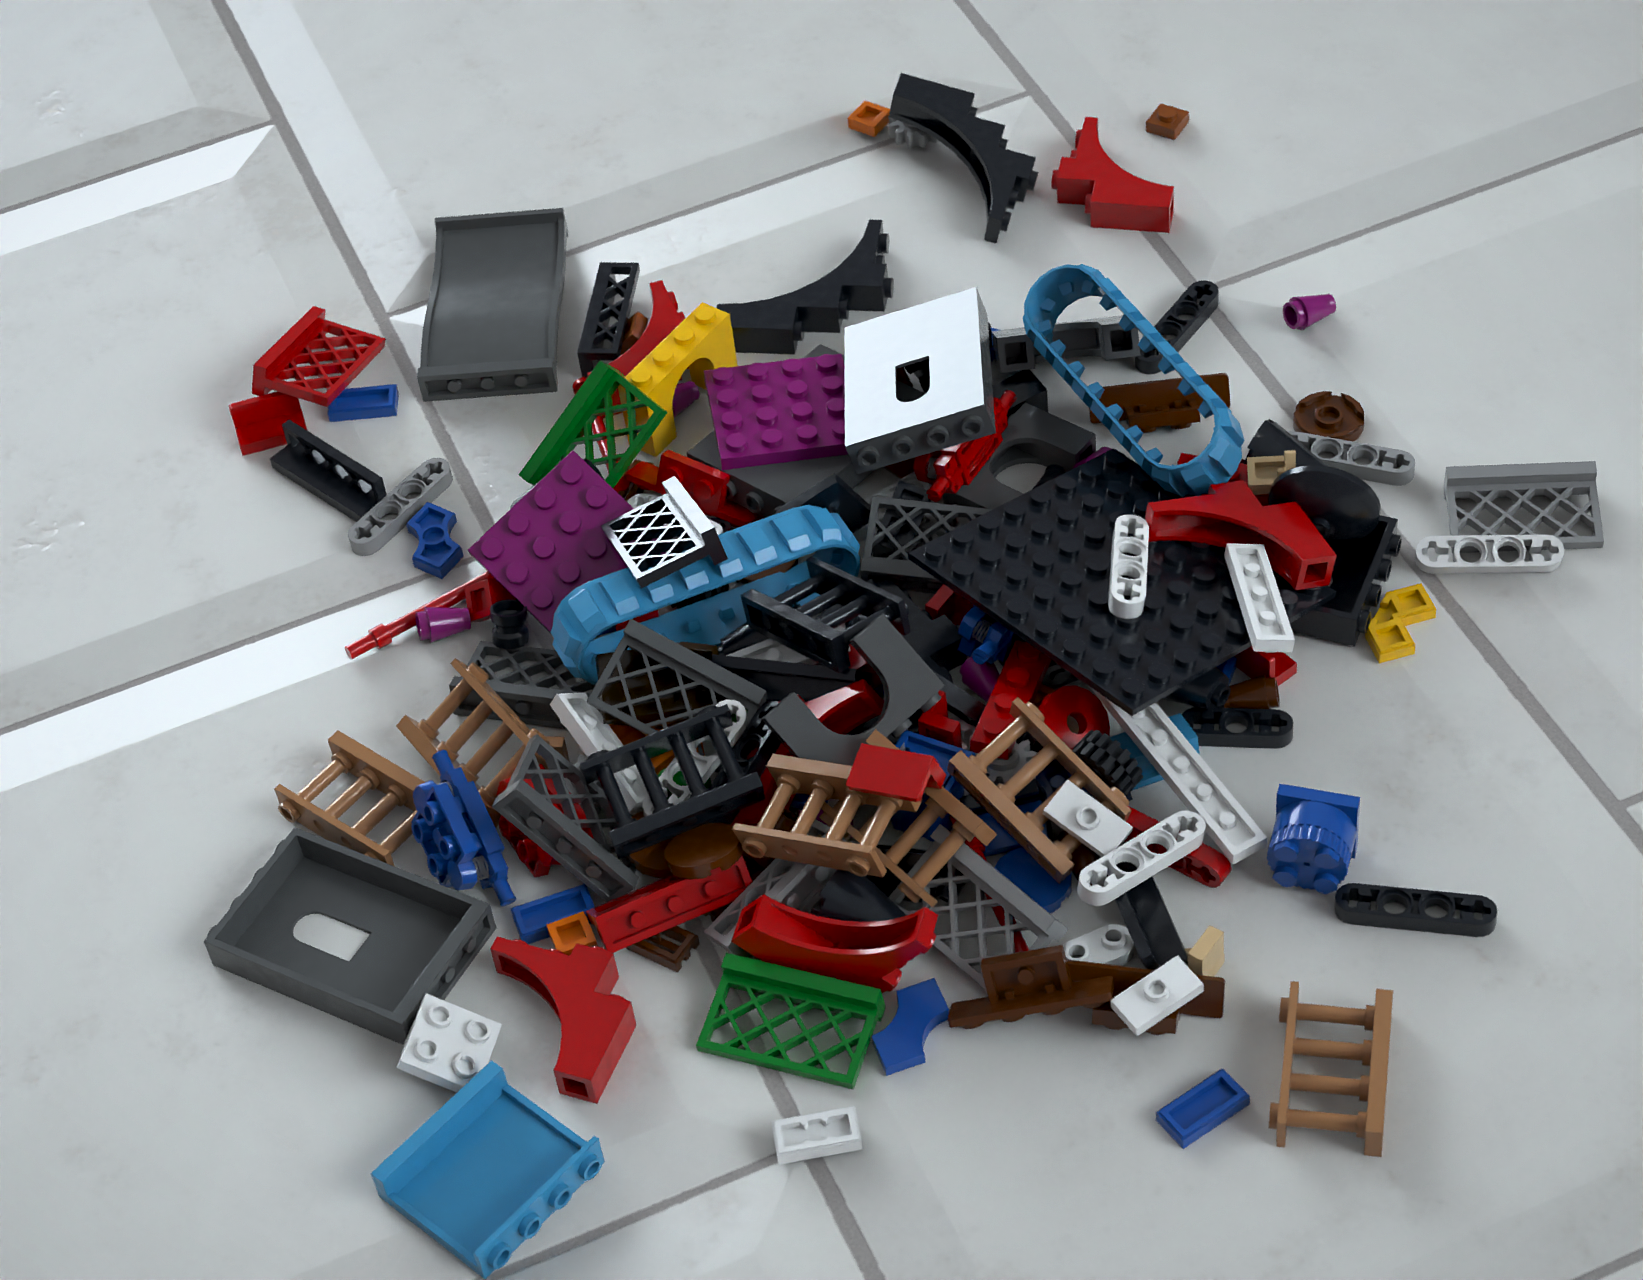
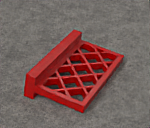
M313 306L253 364L252 394L261 396L274 390L328 407L385 347L386 338L325 320L326 309ZM330 333L336 335V337H326L325 335ZM365 344L368 346L357 347L356 345ZM347 346L345 349L336 350L333 347ZM323 348L325 349V351H319V352H312V351H311V350H314V349H323ZM355 358V361H346V362H343V361L341 360V359ZM333 361V363L319 364V362ZM306 363H309V364L311 365V366H303V367H297V366H296V365H298V364H306ZM340 373L341 376L328 377L327 374ZM309 376H318V377H319V378H315V379H307V380L304 379V377H309ZM292 378H294L296 381L287 382V381H284L283 379H292ZM326 388L327 391L322 393L313 389Z

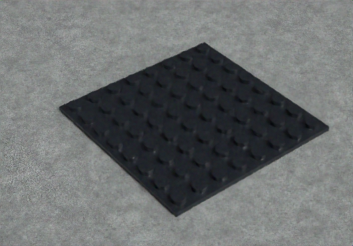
M1114 448L908 553L910 561L1131 716L1252 646L1224 557L1226 548L1215 545L1178 540L1148 542L1146 597L1142 614L1134 619H1123L1110 612L1108 599L1112 537L1117 518L1122 515H1136L1145 519L1148 503L1189 497L1187 495L1181 497L1164 490L1139 464ZM1128 533V536H1127V537H1134V536H1133V534ZM1123 553L1128 556H1136L1130 553ZM1272 570L1289 623L1335 597L1336 591L1329 586L1295 590L1282 576ZM1122 576L1127 579H1135L1130 576ZM1124 595V599L1130 600V595Z

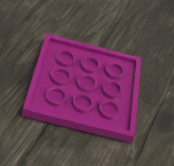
M842 353L704 370L705 386L722 470L848 454L845 448V365Z
M572 450L468 549V552L522 605L527 606V611L551 634L554 613L561 601L571 591L589 581L627 568L605 536L601 525L634 508Z

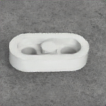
M1118 924L1103 926L1063 944L1067 960L1118 966L1127 964L1133 958L1135 951L1128 929ZM1076 955H1082L1080 958H1074Z

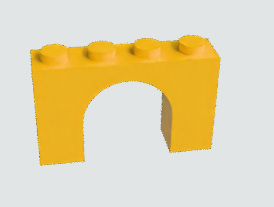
M703 302L625 377L668 412L641 449V451L657 457L677 437L672 403L677 383L686 368L689 366L691 381L697 386L706 389L704 370L738 366L730 314ZM619 385L618 390L621 404H626V389ZM647 406L636 408V425L646 424L654 411ZM623 411L625 427L628 428V413Z

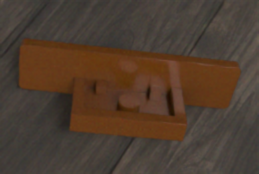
M1226 373L1200 375L1202 380L1229 408L1230 390L1228 375ZM1183 378L1105 386L1099 398L1106 408L1117 403L1124 411L1119 421L1126 420L1129 428L1137 425L1143 433L1153 432L1156 430V427L1170 426L1173 429H1185L1190 427L1192 423L1200 422V412L1198 409L1203 402L1196 392L1187 396L1180 392L1178 386ZM1089 408L1091 423H1102Z
M1063 945L984 958L981 960L980 967L988 997L952 1003L947 1020L950 1028L961 1026L964 1029H973L989 1021L1002 1020L1004 1022H1014L1022 1019L1025 1015L1036 1013L1055 1015L1063 1012L1066 1008L1077 1006L1096 1008L1113 999L1115 984L1113 976L1072 982Z
M1067 960L1072 982L1113 976L1115 984L1113 998L1155 971L1153 969ZM1196 975L1204 984V992L1147 1029L1146 1032L1153 1035L1176 1034L1181 1014L1221 1018L1224 1012L1225 979ZM1107 1001L1104 1005L1092 1009V1024L1104 1025L1111 1030L1129 1028L1111 1008V1001Z

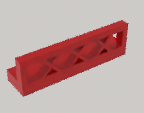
M741 855L740 859L726 870L721 871L720 866L710 870L711 875L706 878L684 879L671 875L586 911L590 923L596 926L604 949L614 953L733 902L752 883L743 856Z

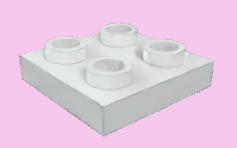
M426 993L404 1042L397 1069L457 1093L488 1064L502 1024Z

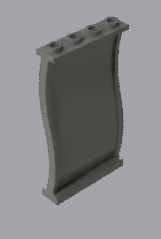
M564 208L435 218L436 247L434 272L424 318L420 368H418L417 372L423 402L557 392L558 324L565 279L566 237H568Z

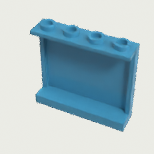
M491 1060L371 1172V1176L380 1198L486 1279L495 1269L503 1267L510 1259L512 1253L526 1239L534 1237L540 1230L542 1223L556 1210L563 1208L571 1199L572 1194L586 1180L593 1179L600 1171L605 1160L600 1141L596 1136H593L586 1142L507 1083L503 1068Z

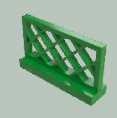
M599 361L521 470L519 476L527 483L535 485L574 450L577 445L585 444L586 459L590 460L595 466L608 463L609 475L605 481L614 488L668 412L627 380L626 376L619 370ZM622 385L626 389L627 403L613 406L612 395L618 386ZM647 406L654 411L646 424L636 425V408ZM627 411L628 428L614 430L613 413ZM605 415L606 432L592 435V423L598 416ZM629 435L630 446L625 453L616 455L615 437ZM607 439L608 456L594 459L593 442Z
M726 953L721 965L723 975L697 1041V1050L854 1090L871 1041V1035H873L877 1021H882L886 1009L881 989ZM730 988L746 991L751 999L729 1011L725 1003ZM773 999L785 1001L789 1010L768 1020L761 1006ZM812 1008L823 1010L828 1019L807 1030L799 1015ZM723 1009L725 1014L720 1016L721 1011ZM756 1009L763 1024L742 1034L735 1019ZM852 1017L866 1020L862 1031L848 1039L844 1037L838 1024ZM794 1018L802 1033L780 1043L773 1029ZM729 1022L738 1036L724 1044L710 1041L714 1030ZM834 1028L841 1042L820 1053L812 1038ZM769 1032L776 1046L762 1054L752 1052L747 1042ZM807 1041L815 1056L802 1063L790 1061L786 1052ZM743 1045L744 1049H740L737 1047ZM857 1045L855 1052L853 1053L851 1047ZM846 1051L852 1060L847 1075L830 1071L825 1061ZM779 1055H781V1056L783 1057V1059L776 1058V1057L779 1056ZM820 1064L821 1067H822V1069H821V1068H817V1067H815V1066H817V1065Z

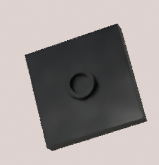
M833 473L775 511L777 514L805 505L826 508L829 513H838L853 534L868 524L871 505Z

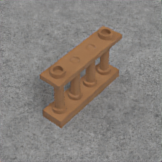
M455 658L450 664L463 679L427 720L422 719L420 722H417L405 715L396 727L439 776L441 775L432 757L438 751L447 750L454 768L461 767L467 781H474L492 822L497 828L499 818L502 815L492 805L497 797L500 781L512 777L514 768H516L530 738L537 734L548 744H550V741L537 729L532 728L530 730L486 682L489 675L473 662L467 666ZM474 689L483 700L446 742H440L436 738L440 734L438 729ZM494 711L502 719L503 723L466 764H459L456 760L459 757L457 752ZM514 733L524 744L486 787L483 785L480 787L476 783L479 779L477 774ZM537 752L535 753L537 756H539L540 758L544 759V758L541 757Z
M1017 697L1012 702L1009 712L1015 720L976 756L970 755L967 757L960 750L949 760L947 771L1060 884L1071 874L1074 864L1070 861L1073 858L1071 853L1082 844L1071 834H1068L1060 842L1057 840L1052 842L1042 832L1044 830L1043 824L1049 820V818L1043 815V810L1064 783L1032 813L1026 812L1024 814L1014 804L1016 801L1014 796L1056 759L1072 775L1068 779L1080 789L1084 787L1099 803L1121 819L1127 821L1132 810L1128 807L1130 804L1129 800L1118 788L1113 786L1110 789L1043 722L1045 718L1031 702L1025 704ZM1028 731L1043 748L1004 785L999 783L996 786L985 775L988 772L986 768L1022 734Z
M876 729L866 740L869 745L900 750ZM943 786L941 789L925 788L924 793L929 796L925 802L927 807L885 854L877 847L875 848L883 865L902 881L898 889L915 904L922 898L932 908L938 901L924 888L966 840L971 842L976 837L987 847L997 835L984 821ZM839 800L833 808L824 802L821 808L824 812L819 818L831 827L844 801ZM948 813L956 820L951 826L954 830L911 878L897 864L939 817L943 819ZM874 814L859 831L850 824L846 832L860 843Z
M337 730L328 739L333 755L331 757L332 762L301 791L296 794L281 784L274 788L280 804L278 809L289 822L294 823L297 821L326 840L394 866L391 854L413 834L411 821L417 813L413 801V791L416 786L425 781ZM342 772L345 774L349 772L358 777L324 811L310 803ZM369 789H378L386 794L352 827L338 820ZM404 805L414 811L380 844L366 837L396 806Z
M772 754L766 767L775 780L777 789L757 826L735 823L732 828L742 845V849L747 854L756 858L765 856L850 871L857 876L872 875L884 878L887 870L875 848L894 811L917 812L923 799L921 798L919 802H912L853 791L846 785L852 766ZM796 793L810 795L791 832L774 830L791 795ZM837 799L844 801L825 838L807 835L825 800ZM865 804L878 806L860 844L842 841L859 806Z
M1291 981L1289 998L1281 997L1279 1022L1287 1023L1279 1103L1270 1104L1269 1129H1277L1276 1147H1285L1287 1126L1357 1133L1356 1137L1365 1138V1156L1382 1157L1393 990L1376 989L1375 1006L1366 1005V1009L1298 1003L1299 982ZM1297 1020L1365 1026L1364 1030L1373 1031L1372 1040H1364L1363 1044L1295 1038ZM1294 1055L1362 1061V1065L1370 1066V1076L1361 1075V1079L1292 1073ZM1290 1090L1358 1096L1359 1101L1368 1102L1367 1112L1358 1111V1115L1289 1109Z

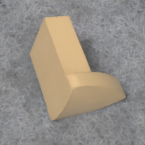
M1284 451L1283 456L1247 457L1248 487L1254 495L1269 494L1272 483L1279 475L1287 470L1296 468V451Z
M1211 925L1208 926L1193 948H1185L1188 955V967L1195 975L1214 977L1225 961L1224 932Z

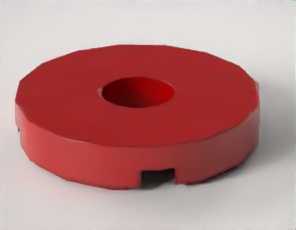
M1076 685L1063 686L1045 696L1038 707L1045 718L1043 722L1071 750L1090 730H1098L1102 735L1104 733L1109 735L1110 733L1107 711L1099 698L1088 689ZM1068 716L1074 717L1078 722V734L1073 733L1067 725Z

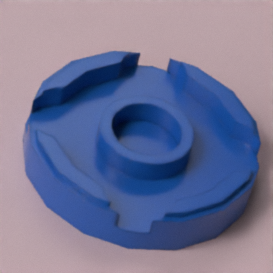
M1023 847L1009 851L998 860L994 867L1048 913H1053L1059 909L1061 902L1066 897L1068 899L1072 891V872L1058 884Z

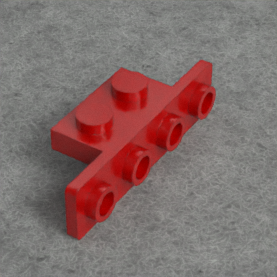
M669 449L661 454L659 467L641 461L626 472V480L635 483L643 490H652L662 495L666 494L662 482L675 476L705 515L730 522L733 527L739 528L763 518L726 499L730 474Z

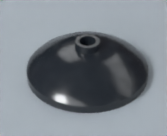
M1309 465L1287 470L1274 480L1268 496L1269 505L1297 502L1329 545L1347 544L1366 537L1376 528L1381 513L1380 501L1367 483L1351 473L1328 466Z

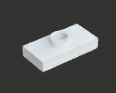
M1068 779L1043 810V815L1101 857L1120 847L1133 829L1130 824Z
M1177 955L1111 999V1008L1136 1036H1139L1204 992V984Z
M855 1106L771 1121L779 1165L863 1150Z

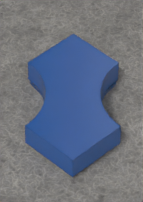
M427 502L406 523L408 533L415 536L419 541L418 548L412 556L415 568L443 579L464 557L460 545L450 538L451 531L457 523L455 513Z
M935 978L897 990L898 1009L894 1019L882 1031L871 1035L873 1047L886 1076L926 1063L923 1051L925 1040L937 1025L948 1019L949 1008Z

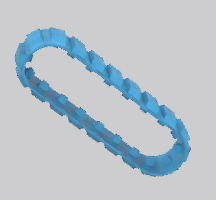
M1066 264L1055 267L1037 279L1029 289L1024 303V316L1022 319L1026 335L1034 343L1033 346L1052 365L1141 468L1164 490L1181 497L1187 494L1195 496L1207 494L1211 484L1228 482L1237 471L1242 458L1241 446L1245 440L1240 423L1220 397L1185 362L1179 353L1145 319L1109 278H1105L1098 269L1083 264ZM1099 296L1102 297L1100 305L1106 311L1117 307L1124 314L1119 322L1123 330L1126 332L1136 327L1143 335L1138 346L1145 353L1156 349L1163 358L1158 368L1164 374L1175 370L1183 378L1178 386L1180 392L1184 396L1193 392L1199 395L1203 402L1198 411L1204 418L1214 415L1215 422L1211 441L1200 455L1188 463L1169 466L1159 464L1163 454L1157 448L1145 452L1138 444L1143 432L1137 425L1125 429L1120 424L1119 419L1124 412L1116 403L1106 408L1099 400L1104 391L1103 387L1098 382L1087 386L1080 379L1085 367L1079 361L1068 365L1061 357L1066 346L1060 339L1053 342V328L1056 320L1067 306L1084 297Z
M812 505L791 508L719 534L718 537L728 559L715 566L709 557L706 556L643 588H640L630 571L625 568L575 588L561 601L554 613L551 634L554 637L552 645L565 667L575 678H583L587 682L596 685L598 676L595 657L598 654L615 652L624 636L623 631L625 630L624 628L594 639L606 629L813 552L816 553L812 557L858 577L861 557L858 555L860 544L838 513H829L826 508ZM804 561L785 573L777 572L665 613L659 617L646 620L640 624L676 643L691 642L721 646V638L747 621L741 594L755 589L769 597L775 598L810 578L807 562ZM813 593L797 603L802 606L820 595Z

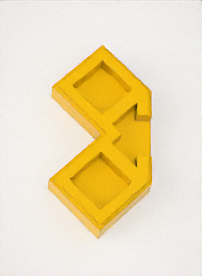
M1422 583L1386 592L1380 602L1378 611L1371 618L1367 633H1365V639L1379 663L1415 654L1416 645L1405 626L1436 618V607Z

